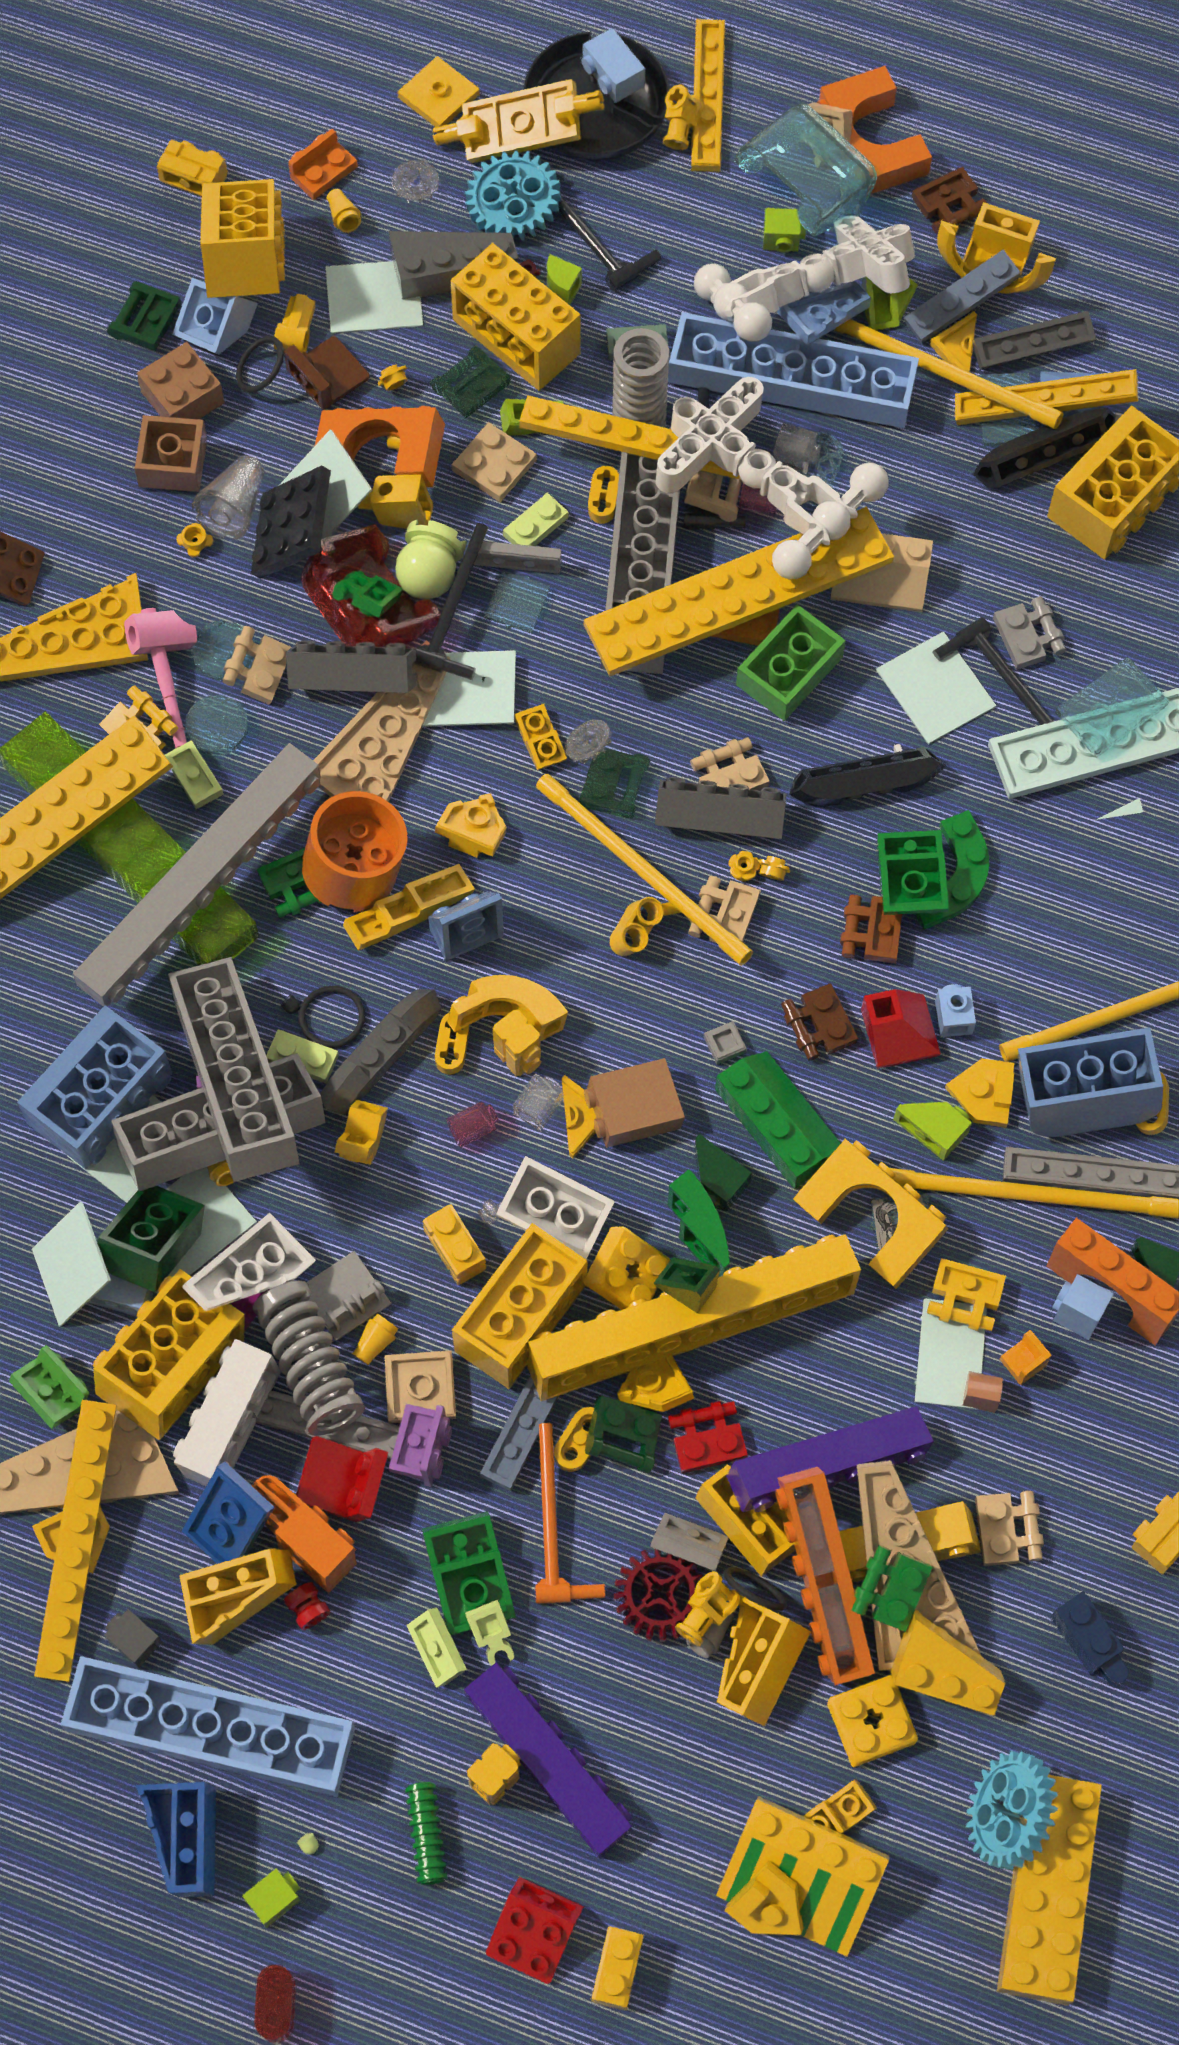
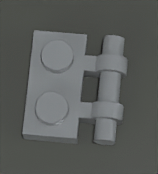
M1042 596L1036 597L1031 601L1035 610L1033 612L1027 613L1023 603L994 612L993 620L1016 670L1045 661L1047 655L1044 649L1052 647L1055 655L1063 654L1066 651L1063 643V633L1061 629L1056 628L1052 619L1054 616L1052 609L1049 605L1045 604ZM1041 623L1045 635L1038 637L1034 625Z

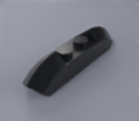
M1108 408L1086 410L1063 418L1057 429L1043 426L1019 436L990 451L979 462L973 475L987 488H998L1089 450L1112 427L1116 420V414Z
M921 747L801 770L795 777L789 795L808 804L834 806L840 804L841 798L858 799L863 797V794L871 792L885 794L899 787L900 792L903 793L929 782L944 769L946 764L928 749Z

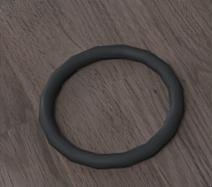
M265 336L257 339L241 356L237 366L236 379L238 386L244 392L255 393L263 390L279 373L283 363L284 349L282 343L276 337ZM267 342L275 344L278 355L272 372L260 384L253 387L246 386L243 382L242 374L247 358L258 346Z
M338 985L324 986L312 991L304 999L299 1010V1025L304 1036L312 1042L329 1048H340L351 1043L361 1033L365 1023V1008L360 998L350 989ZM338 992L347 995L354 1001L358 1009L359 1021L355 1030L348 1037L339 1041L318 1039L309 1031L306 1025L305 1013L309 1004L317 996L324 993Z
M728 1567L724 1570V1578L728 1584L750 1601L776 1611H782L787 1607L786 1598L782 1593L761 1577L736 1567ZM731 1574L742 1576L757 1583L775 1596L780 1603H773L754 1595L736 1582Z

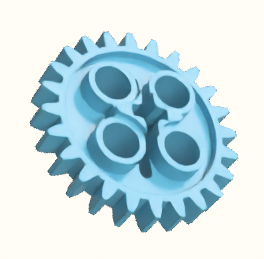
M515 150L513 156L508 158L506 152H502L501 160L498 161L496 157L491 156V165L482 162L483 171H473L475 180H468L469 190L465 191V195L467 198V210L472 222L476 221L478 230L485 228L486 233H512L513 238L514 235L518 234L520 239L524 240L525 232H529L533 237L536 236L535 228L539 227L545 230L544 220L553 222L552 212H559L558 202L561 201L559 180H557L555 170L551 171L548 162L541 163L540 156H536L531 160L530 153L526 152L521 158L518 155V151ZM516 212H522L519 215H513Z
M1010 1751L1009 1755L1001 1753L999 1762L995 1760L990 1761L991 1771L985 1769L981 1771L984 1779L982 1783L975 1781L974 1784L978 1792L969 1796L974 1802V1806L966 1811V1813L972 1815V1820L966 1824V1827L974 1830L968 1840L976 1843L973 1852L981 1854V1861L988 1862V1865L1000 1869L1013 1870L1014 1866L1023 1868L1024 1860L1032 1862L1033 1850L1042 1852L1041 1839L1049 1840L1050 1838L1046 1832L1047 1826L1055 1825V1822L1050 1819V1814L1058 1811V1807L1051 1805V1801L1058 1796V1793L1050 1790L1056 1781L1048 1777L1050 1768L1043 1766V1760L1021 1751L1020 1753ZM997 1800L1004 1802L1003 1805L997 1802ZM1020 1815H1022L1026 1820L1020 1819Z

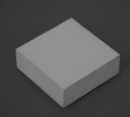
M734 1021L704 1033L703 1037L717 1065L740 1056L747 1051Z

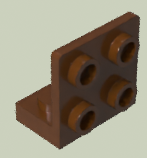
M331 336L308 353H301L294 344L284 350L287 371L322 410L327 409L370 379L367 370L336 336Z
M1 531L0 596L22 606H27L31 600L44 552Z

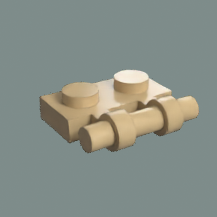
M244 626L241 635L236 636L233 644L235 650L231 659L226 661L224 667L226 673L222 681L229 686H234L237 678L244 681L241 693L269 705L273 700L287 664L286 652L292 647L266 635L262 637L258 645L252 640L255 630L249 626ZM246 654L254 657L250 669L243 665Z
M748 737L739 741L736 739L726 742V746L714 751L710 749L700 753V756L690 760L694 771L705 768L708 773L699 777V781H713L717 783V786L730 787L731 784H743L748 786L749 790H761L764 787H769L770 781L757 755L745 759L742 754L752 749V743ZM731 757L734 764L722 769L718 768L716 763Z
M709 876L706 885H703L700 890L699 897L701 899L698 906L723 928L733 933L743 942L761 890L730 880L727 891L718 889L721 880L716 876ZM716 902L721 904L717 916L709 914L712 904ZM689 920L691 926L688 934L699 938L702 930Z
M1023 1491L1020 1493L1022 1504L1020 1506H1012L1010 1493L976 1496L975 1504L983 1566L1016 1564L1019 1562L1018 1550L1028 1549L1029 1561H1040L1043 1559L1041 1547L1044 1546L1043 1534H1039L1037 1516L1040 1515L1039 1504L1035 1503L1033 1491ZM1014 1519H1024L1025 1536L1016 1537Z

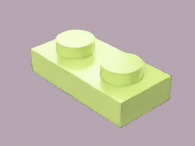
M546 493L503 529V536L511 544L536 546L568 519V511L551 495Z
M192 740L165 754L173 766L171 768L173 774L196 809L224 795L223 789Z
M278 1029L266 1055L268 1063L297 1053L310 1077L327 1084L338 1059V1051Z
M438 1608L425 1611L406 1625L436 1688L448 1684L467 1670Z

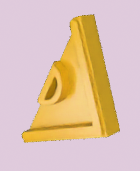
M972 312L932 338L930 346L945 362L970 372L973 350L972 341L974 340L977 317L975 312Z
M564 1075L562 1077V1090L569 1156L574 1158L596 1133L594 1119L597 1118L593 1108L589 1109L586 1104L584 1089Z

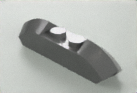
M417 989L407 995L341 1064L322 1090L320 1095L325 1109L345 1115L349 1113L350 1106L356 1100L361 1101L438 1016L441 1006L435 989Z

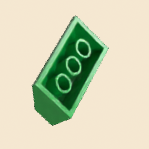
M767 1051L744 1057L716 1076V1092L793 1189H796L810 1179L841 1144Z

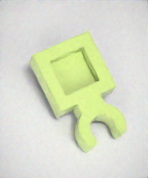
M498 1600L465 1613L478 1647L481 1648L488 1645L486 1655L491 1666L496 1663L494 1655L500 1650L507 1653L509 1660L514 1659L511 1645L507 1641L502 1640L510 1636L511 1633Z

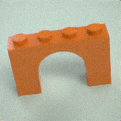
M886 66L821 87L820 99L817 101L819 104L852 110L851 138L849 143L840 151L843 162L849 164L853 182L857 187L860 186L864 196L929 175L932 156L921 134L892 144L878 145L864 140L854 129V124L862 117L894 106L897 88Z
M421 406L419 408L392 407L390 409H374L365 407L354 410L344 408L322 410L315 445L329 430H332L354 461L357 452L368 441L381 436L397 437L400 439V446L394 471L395 474H420L426 487L433 488L445 422L436 407Z
M1077 1217L1057 1241L1046 1267L1070 1283H1073L1077 1274L1080 1276L1085 1274L1107 1284L1131 1307L1133 1317L1128 1326L1156 1346L1179 1314V1291Z

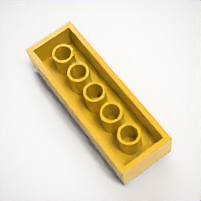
M1048 1775V1777L1056 1781L1050 1790L1058 1793V1796L1051 1801V1805L1058 1807V1811L1050 1814V1819L1055 1822V1825L1047 1826L1046 1832L1050 1838L1049 1840L1041 1839L1042 1852L1033 1850L1032 1862L1024 1860L1023 1868L1014 1866L997 1992L1068 2006L1074 2002L1102 1784Z

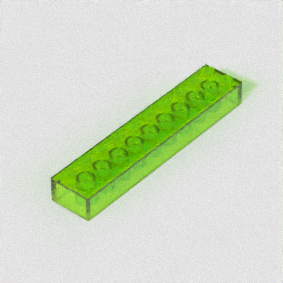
M45 711L0 747V760L2 766L31 795L86 753V751ZM133 798L77 840L87 853L137 903L149 893L186 853ZM219 887L215 891L210 904L204 909L200 908L192 916L190 925L183 932L178 931L172 939L198 965H203L229 957L233 960L259 938L256 922Z

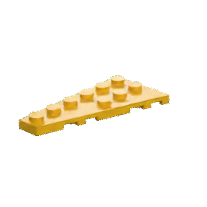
M134 573L126 577V581L113 587L111 584L100 589V593L89 598H79L37 617L38 621L25 627L20 625L11 629L12 633L0 638V682L147 661L148 654L132 655L127 644L124 621L132 614H140L142 610L137 574Z

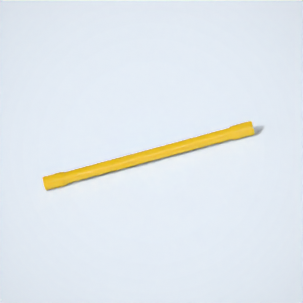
M852 319L833 329L883 351L919 358V367L1026 414L1031 419L1053 429H1057L1063 419V412L1041 402L1030 400Z
M548 773L538 780L536 788L555 805L565 810L713 939L720 949L736 963L742 966L749 961L753 951L701 909L571 796L564 786Z
M1179 981L1032 1035H1024L999 1044L1001 1056L1005 1062H1010L1018 1059L1019 1048L1060 1042L1179 999Z
M890 1168L896 1174L893 1180L901 1187L907 1183L913 1189L1144 1213L1150 1216L1179 1219V1199L1141 1197L918 1173L913 1170Z

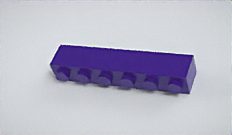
M914 1406L735 1461L726 1477L742 1513L753 1509L755 1512H761L772 1507L777 1502L775 1489L780 1488L779 1477L818 1467L824 1472L828 1490H830L836 1483L847 1480V1483L857 1482V1464L892 1461L895 1468L897 1464L906 1461L908 1464L920 1462L927 1456L926 1453L934 1441L918 1407ZM808 1485L793 1489L795 1500L802 1498L809 1491Z
M496 1662L464 1689L465 1696L504 1744H507L520 1757L519 1762L600 1859L632 1831V1826L629 1823L633 1819L620 1802L616 1805L612 1803L606 1795L610 1791L597 1774L592 1778L583 1768L587 1762L578 1750L573 1747L569 1751L561 1741L564 1734L552 1720L546 1723L538 1712L542 1708L530 1693L524 1696L516 1687L520 1681L510 1668L506 1666L501 1669Z

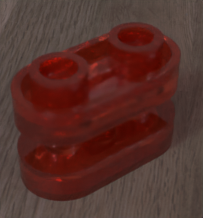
M275 1964L265 1967L259 1973L256 1984L255 2028L260 2036L271 2043H280L287 2040L294 2029L296 1981L293 1975L281 1965Z

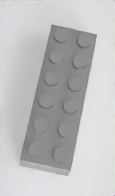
M296 1053L269 1063L293 1134L324 1124L325 1117L321 1095L299 1055ZM203 1088L111 1120L117 1147L139 1192L226 1160Z

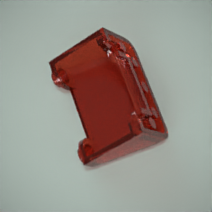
M376 524L321 539L320 552L308 558L302 571L301 581L305 592L339 639L345 642V646H356V644L362 642L375 643V647H386V645L392 643L407 645L434 629L441 615L438 607L431 600L422 599L414 604L404 590L400 599L379 618L363 614L358 607L351 604L353 600L351 598L340 601L333 598L334 586L352 571H362L365 576L371 579L377 575L401 587L384 564L389 551V542Z

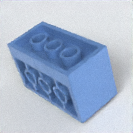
M105 1005L17 1103L26 1123L86 1170L91 1163L93 1165L99 1163L106 1153L105 1148L113 1139L116 1140L111 1120L147 1108L150 1103V1097L157 1091L161 1092L167 1087L171 1081L172 1071L166 1052Z

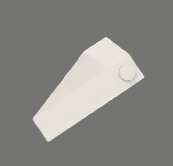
M269 1213L189 1279L182 1288L205 1311L272 1289L283 1283L294 1281L314 1264L316 1260Z

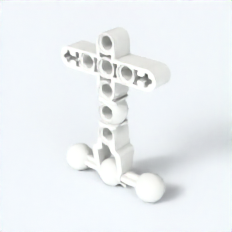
M858 216L842 217L834 222L838 245L829 250H824L823 254L809 255L803 258L800 264L797 261H792V263H785L764 270L756 269L732 282L728 270L723 266L706 264L696 273L694 288L699 297L713 304L719 317L727 321H734V328L739 337L750 342L760 341L768 335L772 328L770 313L777 312L780 307L797 301L803 296H808L809 292L824 291L830 287L832 282L837 286L841 283L852 282L867 276L886 293H898L906 290L910 286L906 262L911 261L915 257L910 227L901 224L875 231Z
M754 377L740 379L710 409L690 397L676 400L673 405L671 430L679 438L658 459L656 486L665 493L677 492L711 460L722 469L733 472L734 476L740 475V479L745 485L752 488H761L760 494L762 496L766 495L770 503L784 514V522L804 534L798 541L785 540L773 552V567L781 577L799 579L804 576L812 563L811 553L821 543L829 546L830 540H838L843 537L850 527L851 519L858 516L856 508L863 501L875 502L884 496L889 487L887 472L880 465L863 463L853 471L850 476L851 488L840 498L839 493L818 476L806 477L793 468L784 466L781 461L776 463L775 458L769 452L762 449L755 450L756 444L754 442L750 443L748 438L740 432L758 415L761 409L764 387ZM809 500L818 504L812 516L799 505Z

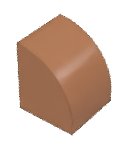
M969 1371L962 1406L995 1413L1001 1399L1003 1378Z

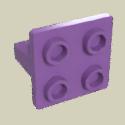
M406 1404L389 1465L390 1472L422 1479L424 1485L432 1487L434 1478H440L444 1459H441V1450L443 1446L448 1447L452 1435V1426H449L450 1418L446 1416L444 1406L437 1405L436 1410Z

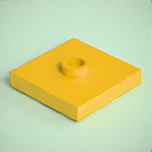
M438 56L398 91V98L435 127L447 125L463 111L462 104L472 102L480 95V89Z

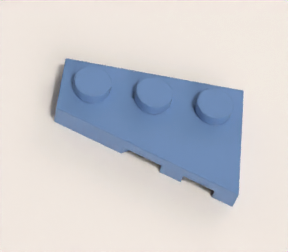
M854 281L831 287L824 291L809 293L806 297L803 296L797 301L780 307L777 313L801 340L808 345L869 308L871 297Z

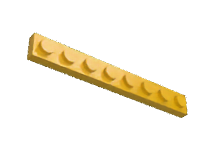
M528 395L519 421V428L658 460L679 438L668 428ZM711 460L701 469V471L741 480L740 475L734 476L733 472L722 469Z
M82 1400L34 1677L70 1682L117 1409L115 1404Z

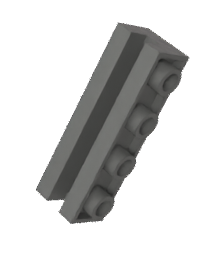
M303 640L296 642V645L286 652L288 689L409 693L417 686V673L412 672V664L416 661V648H405V644L392 643L386 645V647H375V643L362 642L356 644V646H345V642L332 641L326 643V645H315V641Z
M668 777L666 780H660L655 825L782 839L787 794L780 793L779 789L764 787L759 791L749 790V787L743 784H731L730 787L717 786V783L713 781L702 780L698 784L685 783L683 778Z

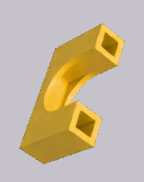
M845 1139L793 1200L822 1224L838 1204L853 1191L862 1188H874L888 1194L897 1206V1228L890 1240L868 1265L897 1289L946 1233L948 1227L943 1222L947 1217L933 1205L928 1209L918 1201L921 1195L906 1183L901 1187L893 1180L896 1174L883 1162H880L877 1166L868 1159L871 1152L856 1140L851 1144Z

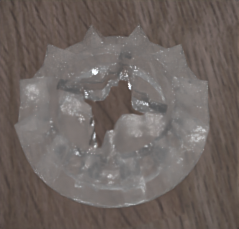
M411 160L404 162L393 173V189L396 191L398 198L403 197L408 203L411 200H418L421 203L427 197L432 199L435 190H438V173L431 164L425 161ZM418 175H420V184L411 188V182H414Z
M602 720L586 721L571 732L565 744V752L574 763L580 761L582 764H585L589 759L596 760V756L599 753H605L604 747L612 742L610 739L612 731L606 722ZM589 737H590L592 740H591V744L588 745Z

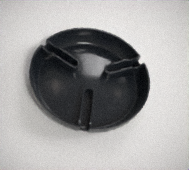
M582 32L564 37L552 43L536 57L527 72L524 90L572 79L576 83L577 96L600 90L604 98V102H600L604 104L603 110L580 114L581 139L553 145L554 149L579 159L608 160L627 155L639 149L654 136L665 118L667 109L665 99L669 92V83L661 63L646 47L633 39L618 34L645 68V87L616 103L609 94L606 95L602 92L598 80L592 73L588 74L582 65L583 44L593 39L591 38V32Z

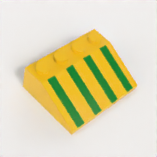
M758 1796L716 1896L729 1902L770 1861L797 1883L800 1915H802L804 1927L801 1936L847 1957L886 1869L889 1855Z

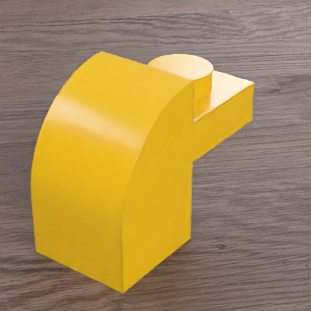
M356 1100L350 1106L345 1132L337 1139L335 1153H339V1157L348 1161L371 1165L382 1137L388 1108Z

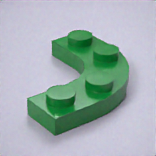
M969 810L940 821L939 827L953 852L956 868L950 880L947 881L949 912L915 913L923 930L952 919L966 911L978 899L986 883L989 871L988 848Z

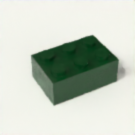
M157 1185L140 1192L137 1190L98 1237L97 1243L108 1273L156 1292L163 1280L172 1272L201 1235L205 1205Z

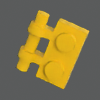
M132 686L127 691V695L133 700V705L128 708L124 703L119 702L99 725L108 734H111L131 717L135 716L160 750H162L166 744L158 736L163 730L171 736L178 730V726L172 721V716L166 710H160L153 703V698L146 691L142 692L136 686ZM144 712L152 718V723L149 726L140 719Z
M941 1258L932 1293L945 1297L943 1304L930 1301L927 1314L938 1316L939 1320L948 1323L949 1320L967 1324L968 1328L978 1331L981 1328L992 1331L995 1318L982 1315L985 1307L997 1311L1006 1276ZM954 1300L974 1304L972 1312L953 1307Z

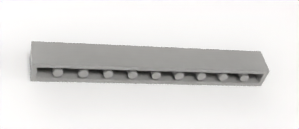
M289 743L72 973L77 986L103 1007L105 1005L108 1007L112 1002H118L124 996L127 990L126 987L132 980L143 976L148 969V963L156 955L160 956L167 950L173 936L178 931L183 932L190 925L192 916L200 908L204 909L210 904L215 891L221 885L225 886L233 879L235 870L242 862L247 863L257 851V846L264 839L268 840L275 834L278 824L284 817H290L294 814L299 806V801L306 794H312L317 789L321 779L319 765Z

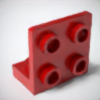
M315 1436L311 1439L296 1496L310 1507L316 1505L324 1512L353 1522L369 1519L372 1516L389 1452L378 1448L362 1452Z
M519 1876L508 1895L485 1953L487 1956L546 1984H550L584 1906Z

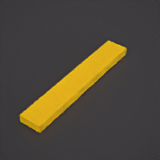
M696 19L694 95L702 99L703 110L698 117L696 127L692 128L691 171L720 172L725 20Z
M1136 369L1004 388L1059 411H1069L1137 402L1138 374ZM974 391L955 394V421L957 425L1028 416Z

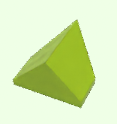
M867 276L863 277L862 288L871 297L870 307L865 310L869 328L879 330L900 326V321L918 284L909 278L910 286L906 290L898 293H886Z

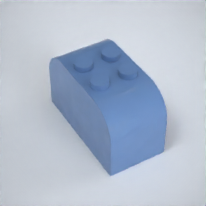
M1150 1027L1018 1049L1019 1072L1030 1128L1037 1135L1059 1137L1134 1125L1151 1119L1162 1109L1163 1084Z

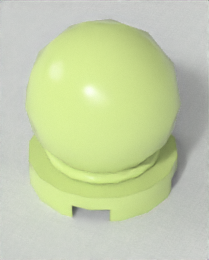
M414 520L409 523L405 534V540L408 544L402 548L397 556L396 577L402 589L414 598L429 600L441 596L450 589L455 580L456 561L463 558L467 542L466 540L460 541L457 539L458 532L445 524L429 520L428 526L418 525V521Z

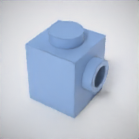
M952 984L938 990L935 1005L940 1037L973 1034L976 1019L971 987H961V985Z

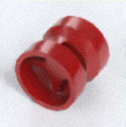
M313 1582L303 1584L284 1598L288 1609L294 1611L297 1615L296 1622L301 1630L315 1626L331 1613L327 1604L319 1600L317 1596L318 1590Z

